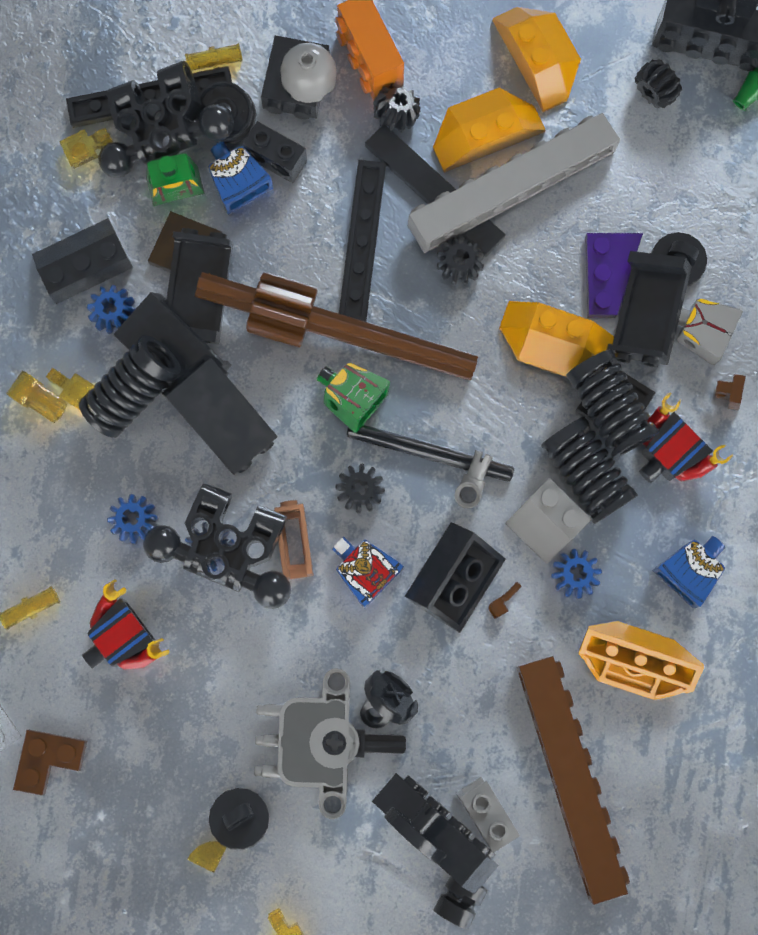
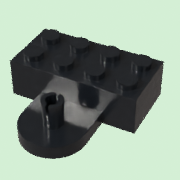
M665 0L657 19L651 47H656L663 52L682 53L693 59L703 58L712 60L718 65L729 64L738 66L744 71H753L758 67V10H756L758 0Z
M395 773L372 802L385 814L384 818L408 842L428 859L438 864L461 887L475 894L499 866L492 859L496 854L476 837L471 840L470 837L473 833L454 816L448 819L447 817L450 815V812L431 795L426 798L429 792L409 775L404 779Z

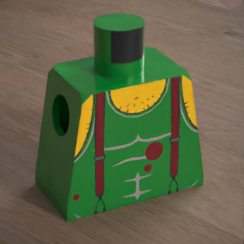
M187 154L164 156L161 159L147 163L146 180L153 206L205 194L198 166Z
M347 363L338 374L325 366L317 377V381L326 386L323 401L325 406L354 433L361 429L386 399L390 386L389 380L352 363Z

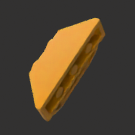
M515 7L494 17L492 21L541 110L545 112L568 101L581 58L556 13Z
M499 87L448 107L433 145V150L445 173L542 134L546 130L534 105Z
M508 301L499 327L518 361L564 377L583 361L606 351L607 345L613 344L614 336L596 322L539 302Z
M619 621L588 626L578 652L597 681L653 700L675 696L683 692H693L704 669V664L675 640Z

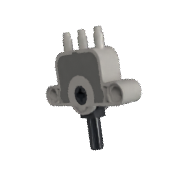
M335 668L329 670L324 676L322 698H293L285 702L284 705L266 704L257 706L256 713L258 715L279 717V735L255 737L256 745L278 747V765L255 766L254 775L267 778H281L285 784L293 787L319 788L320 812L326 818L336 819L342 816L346 809L347 764L352 762L355 757L364 758L365 753L403 754L406 750V738L403 735L365 734L364 729H355L354 725L349 722L350 677L342 669ZM336 673L343 675L345 678V686L339 691L332 690L328 684L330 676ZM332 734H337L338 739L343 740V745L338 746L337 751H332V746L326 743L327 740L332 738ZM327 797H338L342 804L340 810L329 812L324 805Z

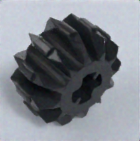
M652 59L649 63L644 64L634 78L637 89L641 92L642 97H645L648 104L652 103L655 108H665L671 105L682 91L680 78L676 76L675 71L670 68L669 64H664L660 59Z
M392 83L388 88L383 87L379 91L378 96L375 97L373 102L374 118L380 119V126H389L390 132L397 128L402 133L405 128L411 129L416 119H418L421 112V107L419 106L420 98L414 96V90H405L404 84L397 88Z
M455 236L452 240V245L444 242L442 246L444 251H438L437 258L440 260L436 266L437 270H444L442 273L443 280L451 276L452 285H456L457 280L461 279L462 284L465 286L468 284V277L472 280H477V272L483 271L484 264L480 261L484 259V253L477 252L479 248L478 243L469 246L468 237L464 238L463 243H459V239ZM456 258H462V262L465 260V264L458 265L459 261L455 263Z
M364 464L359 465V472L355 473L352 466H349L348 472L350 477L344 473L339 475L340 480L346 484L339 483L335 485L336 490L344 491L337 496L338 501L341 502L349 499L345 504V509L350 510L353 504H356L357 514L361 513V505L364 504L368 512H371L373 508L370 501L376 504L381 503L380 497L375 494L385 493L384 487L376 486L383 481L382 476L372 478L375 474L374 467H371L367 474L364 473ZM356 483H360L361 486H368V488H365L364 495L352 491V489L355 490Z

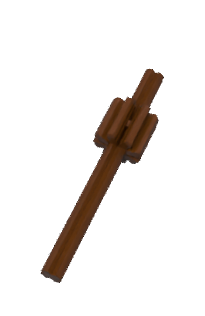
M202 272L201 277H199L195 297L250 313L246 324V329L249 333L300 347L306 331L469 381L472 380L473 373L475 372L478 359L476 355L314 306L318 292L314 286L269 272H263L257 288Z

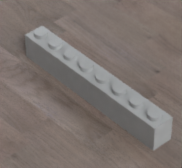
M603 113L595 117L588 116L580 121L578 126L570 130L569 128L561 130L550 141L545 142L543 140L538 142L531 148V151L523 155L521 153L515 154L506 164L500 167L493 166L484 172L483 176L476 180L471 178L464 181L457 190L451 193L449 191L443 192L435 198L434 202L426 206L421 204L415 207L409 214L407 226L425 254L444 242L453 239L455 236H459L611 155L616 151L620 138Z

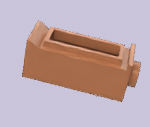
M297 500L281 502L280 507L274 508L275 512L287 516V520L299 518L304 564L290 565L286 528L284 525L278 540L283 575L288 580L314 576L305 507L303 504H298Z

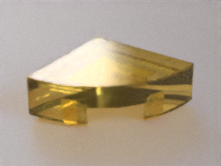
M209 841L198 846L189 855L187 860L215 873L226 847L220 845L218 841Z

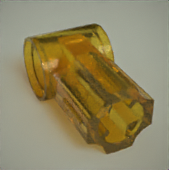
M22 370L6 392V395L28 409L30 407L52 423H55L65 413L68 403L43 387L44 384Z

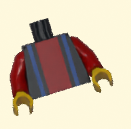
M667 393L664 396L662 407L659 406L650 416L649 420H647L648 423L653 422L660 432L643 444L645 448L641 452L649 462L639 472L650 483L660 474L668 481L674 478L679 481L702 478L714 470L718 463H727L733 457V454L727 457V459L720 457L719 451L726 445H720L713 452L674 412L678 409L681 399L676 405L670 406L666 400L670 397L671 393Z
M114 579L103 587V595L97 603L89 623L91 629L87 634L95 645L83 653L82 657L92 669L104 659L112 667L119 666L123 670L145 668L156 659L168 655L170 651L168 649L162 652L159 644L164 639L156 640L129 603L122 598L117 600V598L126 593V588L123 587L117 592L114 588L117 580Z

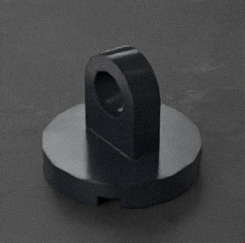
M681 232L667 234L658 240L651 251L653 254L686 257L692 267L687 286L696 283L706 270L707 255L705 248L698 239L690 234Z
M376 670L365 681L364 690L367 699L360 710V717L368 727L382 728L389 721L399 725L407 724L418 713L417 700L413 702L411 697L412 689L402 678L393 672L385 671L381 673L380 670ZM374 708L382 717L371 715L369 709Z
M235 788L225 791L215 800L210 809L209 826L211 833L218 843L226 848L242 851L254 847L263 839L268 829L269 813L266 803L257 793L249 789Z

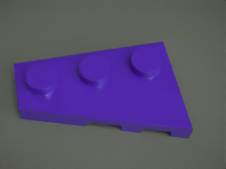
M643 233L586 234L587 318H616L632 268L627 262L630 251H638Z

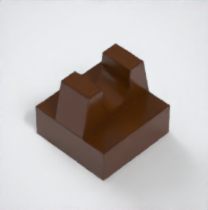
M734 374L732 382H717L715 398L729 400L727 409H740L746 376Z

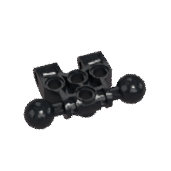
M180 61L157 71L161 96L158 99L145 101L143 92L135 80L107 90V98L115 128L131 136L134 143L126 146L124 143L111 142L101 148L98 155V163L102 171L113 178L124 177L131 171L134 162L139 160L147 164L164 156L177 155L180 151L196 146L198 138L205 136L210 140L218 141L224 140L231 135L234 129V117L231 111L224 105H208L202 110L198 120L195 121L202 103L192 71L186 61ZM186 99V107L180 111V104ZM161 108V116L155 120V114ZM136 118V125L131 129V122ZM169 136L168 144L163 147V139Z
M203 483L185 521V526L193 541L191 546L182 543L177 531L166 525L155 526L145 535L143 541L144 552L154 562L164 563L176 559L184 563V570L237 592L242 587L253 591L254 598L264 608H279L290 598V582L281 572L272 570L259 575L250 571L251 567L271 559L287 520V516L259 505L247 530L240 532L233 525L223 524V519L232 499V493ZM201 520L207 521L209 524L208 531L204 535H196L194 532L195 524ZM230 531L234 532L237 537L234 545L230 547L223 546L221 542L223 534ZM254 543H261L264 546V553L259 558H251L249 556V548ZM215 559H222L225 565L224 570L220 574L213 575L209 569L211 562Z

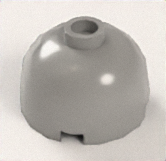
M314 43L298 44L291 48L283 58L280 69L282 85L295 100L305 103L318 102L329 91L331 93L337 80L335 62L329 51L321 45Z

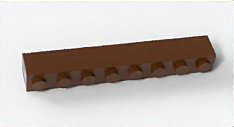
M554 656L516 667L588 900L595 905L628 894L626 885L630 884L626 868L624 866L620 867L616 856L621 854L615 836L610 837L607 825L611 824L607 808L605 806L601 807L598 795L602 794L599 782L596 777L592 778L588 766L592 765L591 756L587 747L582 748L579 739L580 736H583V731L578 718L573 719L570 707H574L570 691L568 689L564 690L561 679L565 678L560 661L554 660Z

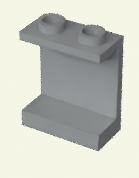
M482 777L456 792L493 853L520 836L488 782H484Z

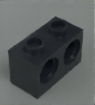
M258 121L243 143L246 151L261 166L291 183H294L307 162L305 147Z

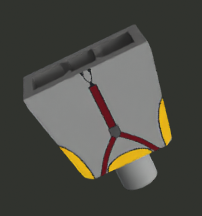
M697 299L690 308V311L682 307L678 325L682 326L676 340L708 363L715 365L721 360L743 311L708 300Z

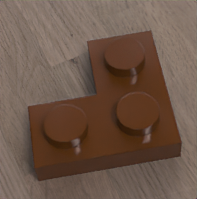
M30 729L26 730L13 790L45 795L51 766L81 771L87 741Z

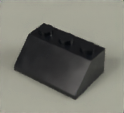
M109 218L32 254L42 282L56 304L133 268Z
M451 522L404 597L460 633L506 558L474 532Z

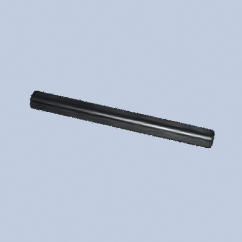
M363 425L357 433H354L349 427L347 429L348 438L467 471L474 455L367 425ZM491 460L485 476L509 482L513 477L514 467Z

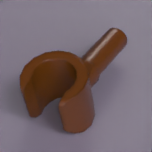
M518 582L500 598L489 604L488 608L494 619L509 611L505 602L522 587Z

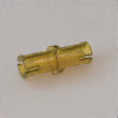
M239 43L216 49L214 46H211L206 51L185 54V60L191 71L209 67L215 69L219 68V65L243 61Z
M50 586L48 589L30 598L27 596L22 598V602L0 612V621L4 628L8 630L28 618L34 619L38 617V613L57 603H61L55 589Z

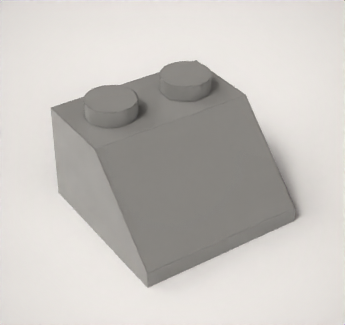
M549 478L505 524L548 564L592 519Z

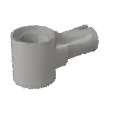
M475 450L468 473L463 475L460 485L455 490L454 496L458 505L463 508H473L480 502L486 483L483 480L493 456L485 454L481 463L480 460L483 452ZM464 487L474 488L477 494L474 501L467 502L463 500L461 490Z

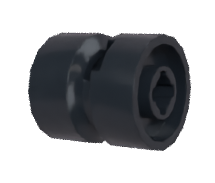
M450 876L445 885L447 893L440 895L433 910L449 922L468 930L476 915L474 907L481 905L488 890L481 886L473 894L461 887Z

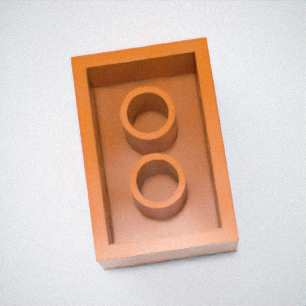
M347 0L338 4V17H335L338 27L336 36L342 47L346 45L349 51L347 57L352 69H358L361 75L359 81L364 93H370L374 101L383 87L388 88L393 83L397 88H400L404 83V62L373 0Z

